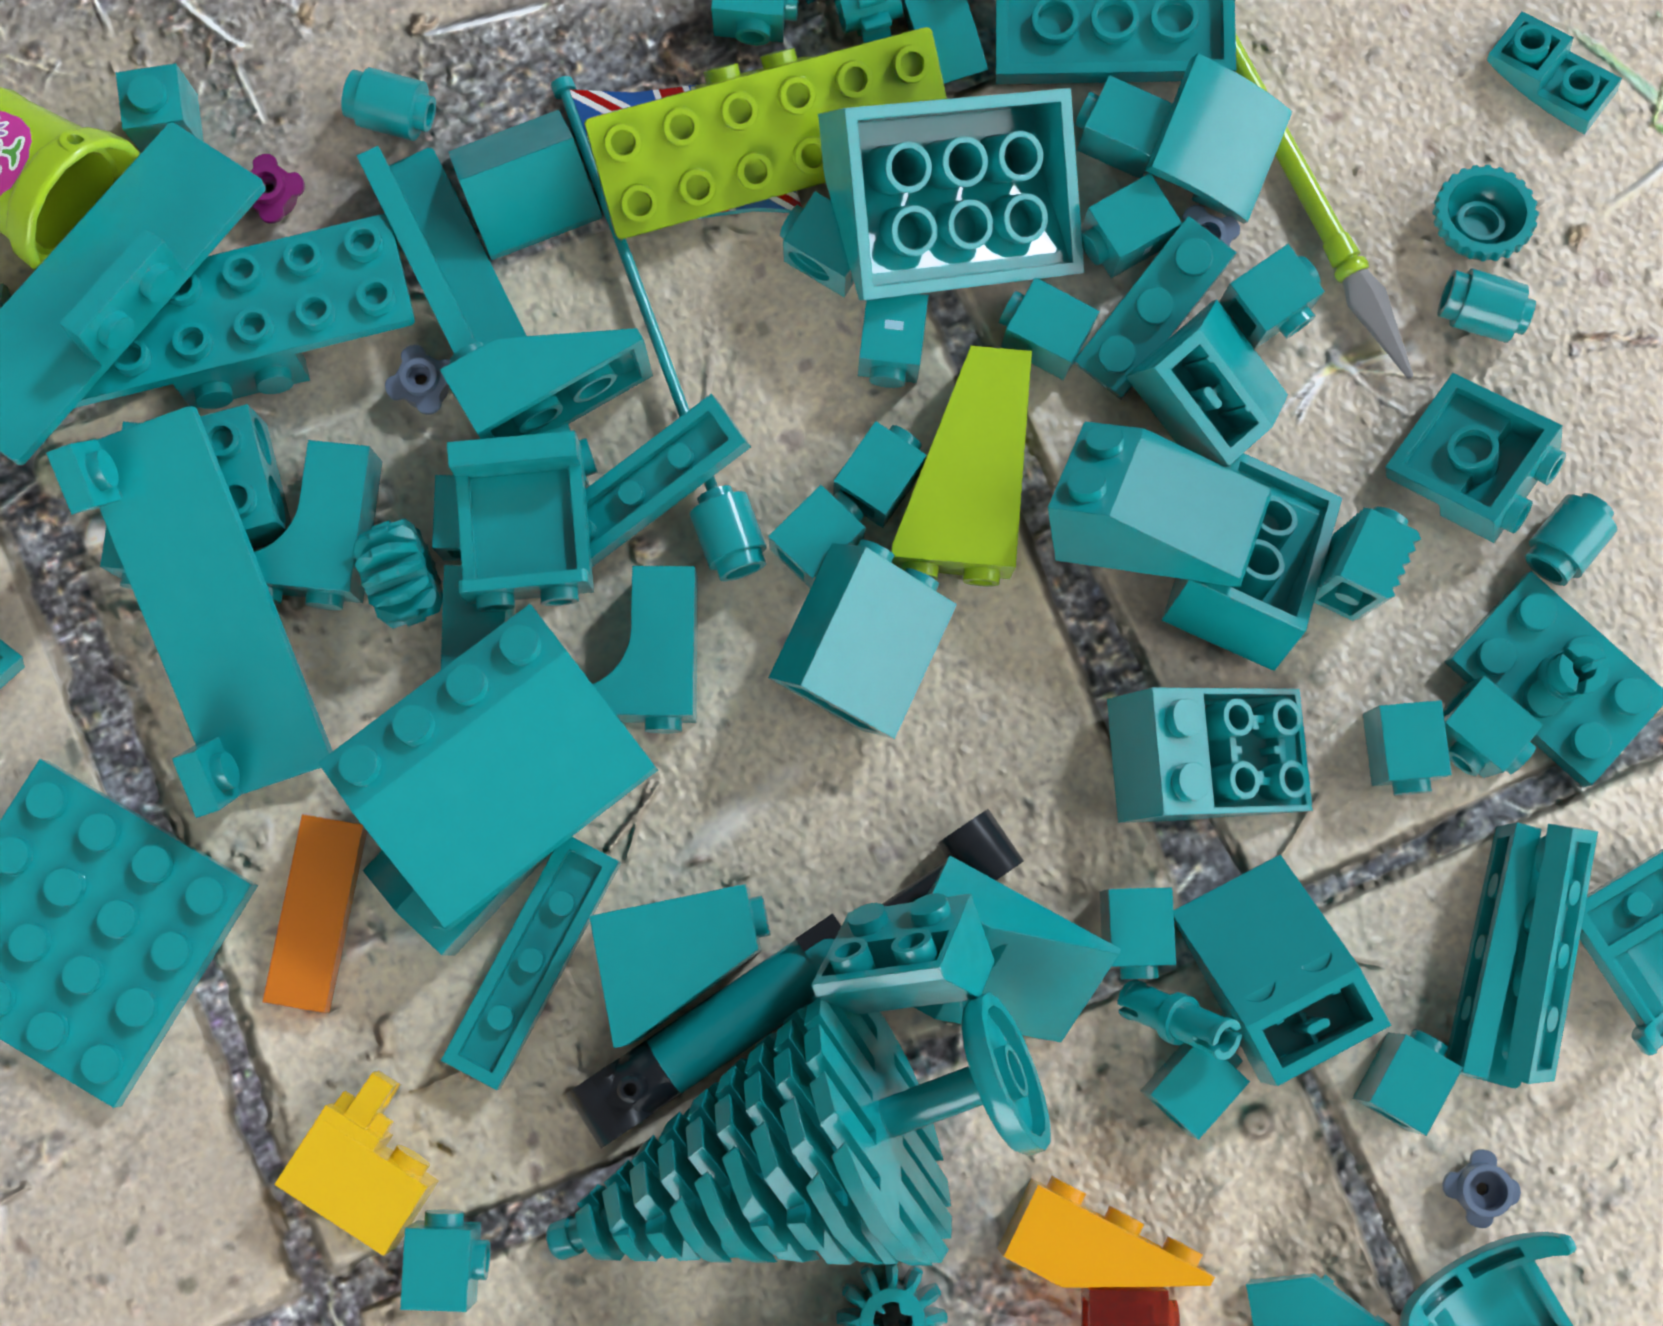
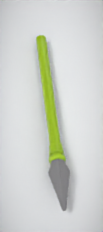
M1236 34V73L1267 91ZM1286 127L1275 156L1323 242L1322 247L1332 268L1336 269L1334 272L1336 280L1339 283H1343L1347 305L1406 378L1411 379L1413 372L1386 288L1368 270L1369 262L1366 257L1359 256L1360 250L1349 233L1344 231L1288 127Z

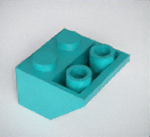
M1217 299L1210 302L1125 376L1176 444L1224 467L1231 465L1274 426L1288 397V393Z
M934 893L920 897L911 903L884 906L881 903H869L856 908L852 912H848L811 986L816 997L856 1015L972 1000L982 995L994 964V958L971 893L950 897Z

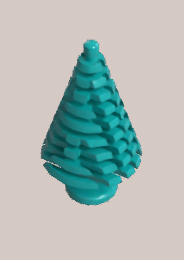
M990 992L984 993L980 997L968 1002L962 1012L961 1032L969 1066L919 1084L907 1056L881 1012L856 1015L814 995L811 998L813 1002L791 1014L783 1021L784 1025L778 1029V1032L768 1034L755 1045V1049L749 1053L748 1059L741 1058L721 1076L719 1083H713L708 1089H705L693 1100L691 1107L683 1115L681 1112H678L670 1119L658 1140L652 1135L639 1148L631 1161L628 1159L603 1182L606 1187L597 1184L577 1202L580 1210L575 1213V1217L568 1216L551 1223L546 1231L547 1246L551 1254L559 1260H566L582 1254L586 1249L595 1260L621 1261L624 1255L634 1261L657 1262L662 1255L665 1259L677 1258L678 1261L700 1260L702 1258L708 1262L733 1263L730 1258H739L740 1260L755 1263L778 1262L773 1256L775 1255L780 1260L804 1263L819 1260L820 1257L815 1252L818 1251L827 1264L851 1265L857 1260L864 1263H873L874 1265L897 1264L899 1261L910 1266H933L932 1263H942L949 1250L942 1239H950L952 1235V1216L946 1207L952 1206L948 1179L936 1162L943 1161L944 1159L934 1123L983 1105L998 1134L1012 1150L1029 1156L1045 1151L1051 1143V1124L1045 1095L1025 1040L1011 1014L1000 999Z

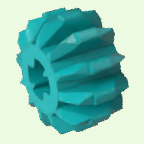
M406 518L392 523L389 520L372 526V530L358 535V540L355 541L353 548L357 560L355 567L360 574L361 586L365 589L369 604L374 607L378 619L394 629L406 624L410 627L427 620L426 617L440 612L443 603V592L440 586L442 581L437 573L436 562L432 559L429 546L424 542L421 531Z
M868 1264L861 1267L860 1274L867 1286L866 1291L853 1284L846 1283L842 1289V1295L847 1301L857 1307L843 1308L836 1312V1322L842 1326H884L883 1320L874 1318L876 1311L885 1314L884 1304L897 1302L901 1314L909 1315L906 1323L901 1319L898 1320L899 1326H941L948 1321V1315L944 1309L927 1307L941 1296L938 1284H927L915 1291L922 1279V1268L920 1266H911L902 1281L898 1279L897 1264H885L886 1279L879 1281L874 1270Z

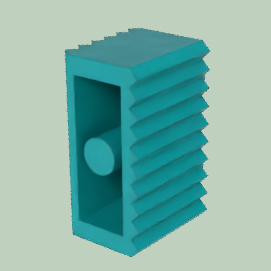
M1380 506L1373 507V509L1363 507V510H1360L1349 522H1346V524H1343V527L1334 532L1314 603L1355 621L1395 597L1393 589L1401 585L1398 578L1406 573L1404 566L1411 562L1409 555L1416 551L1414 544L1421 540L1419 532L1408 526L1409 521L1405 516L1392 509Z

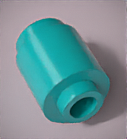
M368 67L364 72L353 69L348 74L343 87L341 109L343 116L354 119L358 127L415 141L421 131L428 132L431 129L436 113V99L434 96L429 95L428 85L425 81Z
M1473 268L1469 269L1467 273L1453 270L1442 292L1437 315L1438 317L1450 320L1449 324L1451 327L1508 343L1515 333L1523 335L1528 329L1534 315L1536 300L1528 298L1529 285Z
M1584 493L1582 496L1566 495L1529 540L1531 549L1525 555L1527 564L1542 578L1559 586L1567 585L1572 578H1580L1618 530L1615 521L1612 519L1614 516L1613 509L1604 500L1590 493Z

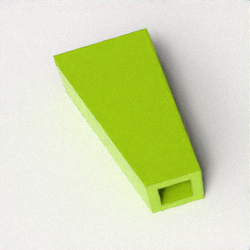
M970 346L893 541L891 552L895 556L892 564L904 571L906 568L920 571L935 580H938L939 573L963 575V583L973 586H998L1000 579L1011 578L1016 568L1032 351Z

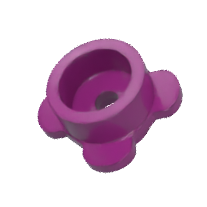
M261 154L254 158L252 162L253 169L250 172L261 178L265 186L272 184L274 189L270 193L264 192L252 207L259 214L262 221L274 224L280 222L284 216L294 209L298 197L305 190V182L299 173H288L278 166V162L273 155Z

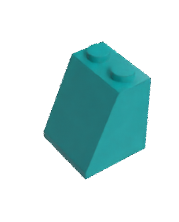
M746 884L589 916L613 1047L617 1048L638 1042L761 952L759 938L771 935L764 898L762 896L751 898L750 889Z

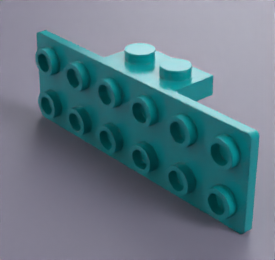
M171 122L164 127L0 308V453L17 465H24L265 192L266 187L261 178L176 123Z
M380 214L208 256L75 408L173 384L188 406L218 409L229 405L233 399L257 393L279 394L289 390L294 384L310 381L306 359L302 352L413 325L415 317L396 236L386 215Z

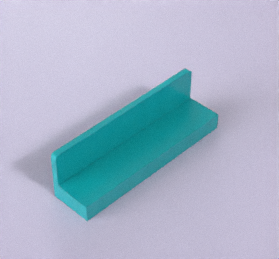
M379 146L356 155L453 353L455 354L461 348L476 342H481L484 345L495 338L527 336L434 149L430 147L423 149L391 165H388Z
M1518 822L1495 828L1449 1038V1049L1446 1052V1058L1463 1067L1461 1075L1514 1089L1518 1088L1521 1082L1504 1077L1507 1060L1502 1055V1042L1508 1026L1514 1022L1518 998L1513 992V979L1518 965L1525 959L1529 935L1524 930V916L1529 902L1536 896L1539 872L1535 867V853L1541 840L1540 835L1542 831L1540 828Z

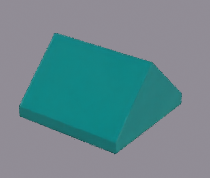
M559 109L448 151L459 183L491 260L602 219L601 211L574 138Z

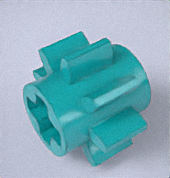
M834 0L843 32L846 34L857 31L858 36H862L864 43L891 36L889 26L892 25V20L903 17L901 0Z

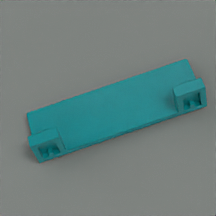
M194 406L184 407L99 439L71 443L46 452L71 515L99 508L196 744L172 758L195 817L198 818L219 811L242 794L321 768L318 762L333 751L197 408Z

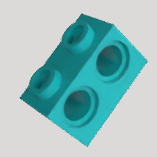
M248 404L200 416L252 548L272 544L287 530L291 524V519L267 423Z

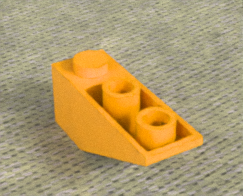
M1051 1176L1047 1186L1032 1178L1030 1179L997 1247L1006 1259L1062 1288L1211 1286L1215 1278L1204 1268L1198 1266L1203 1256L1200 1252L1167 1236L1163 1246L1152 1242L1140 1235L1144 1223L1110 1205L1105 1216L1082 1205L1086 1193L1055 1176Z

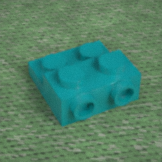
M1452 373L1385 466L1386 478L1440 505V516L1495 543L1504 529L1513 534L1520 529L1533 503L1526 497L1536 483L1539 481L1549 485L1559 473L1566 458V452L1560 450L1563 425Z

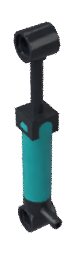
M989 809L937 843L944 853L946 861L949 856H952L994 880H998L1024 862ZM946 861L882 904L884 906L911 903L927 895ZM832 913L785 947L566 1093L599 1147L603 1148L661 1107L784 1025L783 1021L796 1010L813 1002L811 998L815 995L811 985L841 928L834 914Z

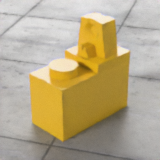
M378 1070L371 1073L356 1097L347 1091H343L336 1102L325 1105L274 1185L382 1256H385L397 1248L405 1235V1228L413 1223L439 1180L426 1172L430 1163L415 1151L399 1144L395 1147L394 1151L387 1147L393 1136L388 1131L394 1121L384 1116L383 1113L401 1084Z

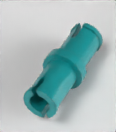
M1137 979L1126 983L1119 993L1117 1005L1125 1006L1118 1010L1119 1014L1127 1020H1134L1157 1030L1158 1036L1165 1042L1177 1046L1186 1043L1211 1054L1218 1060L1229 1059L1235 1054L1240 1045L1242 1034L1236 1032L1241 1028L1237 1020L1223 1017L1201 1008L1199 1002L1192 996L1180 992L1170 995Z

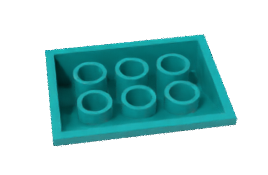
M1071 88L851 107L818 114L824 177L859 300L1034 280L1035 277L1042 279L1085 273Z
M531 603L318 762L355 817L448 931L658 771L657 767Z

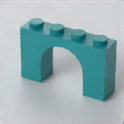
M123 421L122 430L140 423ZM308 440L300 499L296 514L287 530L275 542L254 552L274 604H281L283 595L306 597L305 605L324 610H343L344 601L363 603L365 589L361 586L360 574L355 567L357 560L353 548L355 541L358 540V535L372 530L371 527L374 526L383 463L370 446ZM106 526L100 567L120 578L121 587L132 589Z
M444 565L441 670L515 615V608L500 612L477 611L476 604H468L459 595L458 581L463 580L462 565ZM632 566L631 634L629 644L623 658L615 669L605 678L593 684L622 723H645V732L681 733L682 723H696L698 576L695 566Z

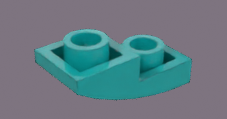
M901 0L909 31L928 27L932 30L944 84L988 70L967 0Z
M1521 11L1488 54V63L1533 103L1585 135L1618 92L1622 78L1571 52L1570 49L1574 37Z

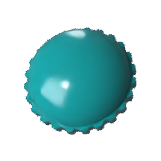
M1473 165L1471 169L1462 168L1458 174H1452L1448 182L1445 181L1434 200L1435 207L1432 214L1435 216V220L1433 223L1435 227H1438V235L1457 254L1481 262L1486 260L1498 261L1501 257H1511L1513 252H1520L1523 245L1529 242L1537 227L1536 219L1539 216V211L1536 210L1538 202L1532 197L1533 191L1525 186L1526 182L1522 179H1517L1515 173L1505 172L1502 167L1492 168L1491 165H1485L1484 167Z

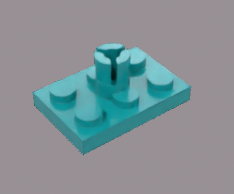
M1532 571L1524 574L1444 661L1466 683L1486 676L1544 726L1531 741L1582 787L1593 785L1663 706V688Z

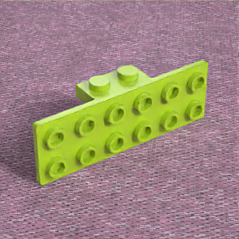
M923 27L815 57L797 58L795 48L760 56L762 68L740 73L738 63L704 71L706 83L692 86L690 91L587 118L584 126L615 236L619 239H626L826 183L818 114L851 107L947 99L932 30L928 27Z

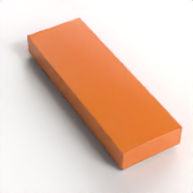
M302 814L263 1003L330 1013L367 830L362 824Z

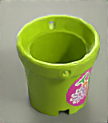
M0 87V232L10 240L13 252L33 270H36L135 161L140 153L124 138L109 131L81 127L29 101L14 90Z

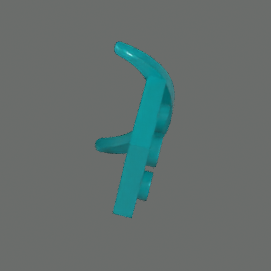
M1663 849L1587 895L1580 941L1636 1025L1631 1034L1632 1039L1640 1051L1648 1056L1657 1054L1658 1049L1663 1045Z
M1555 1232L1516 1234L1485 1244L1451 1262L1422 1283L1407 1299L1400 1315L1399 1326H1573L1535 1260L1552 1256H1569L1577 1250V1246L1571 1236Z

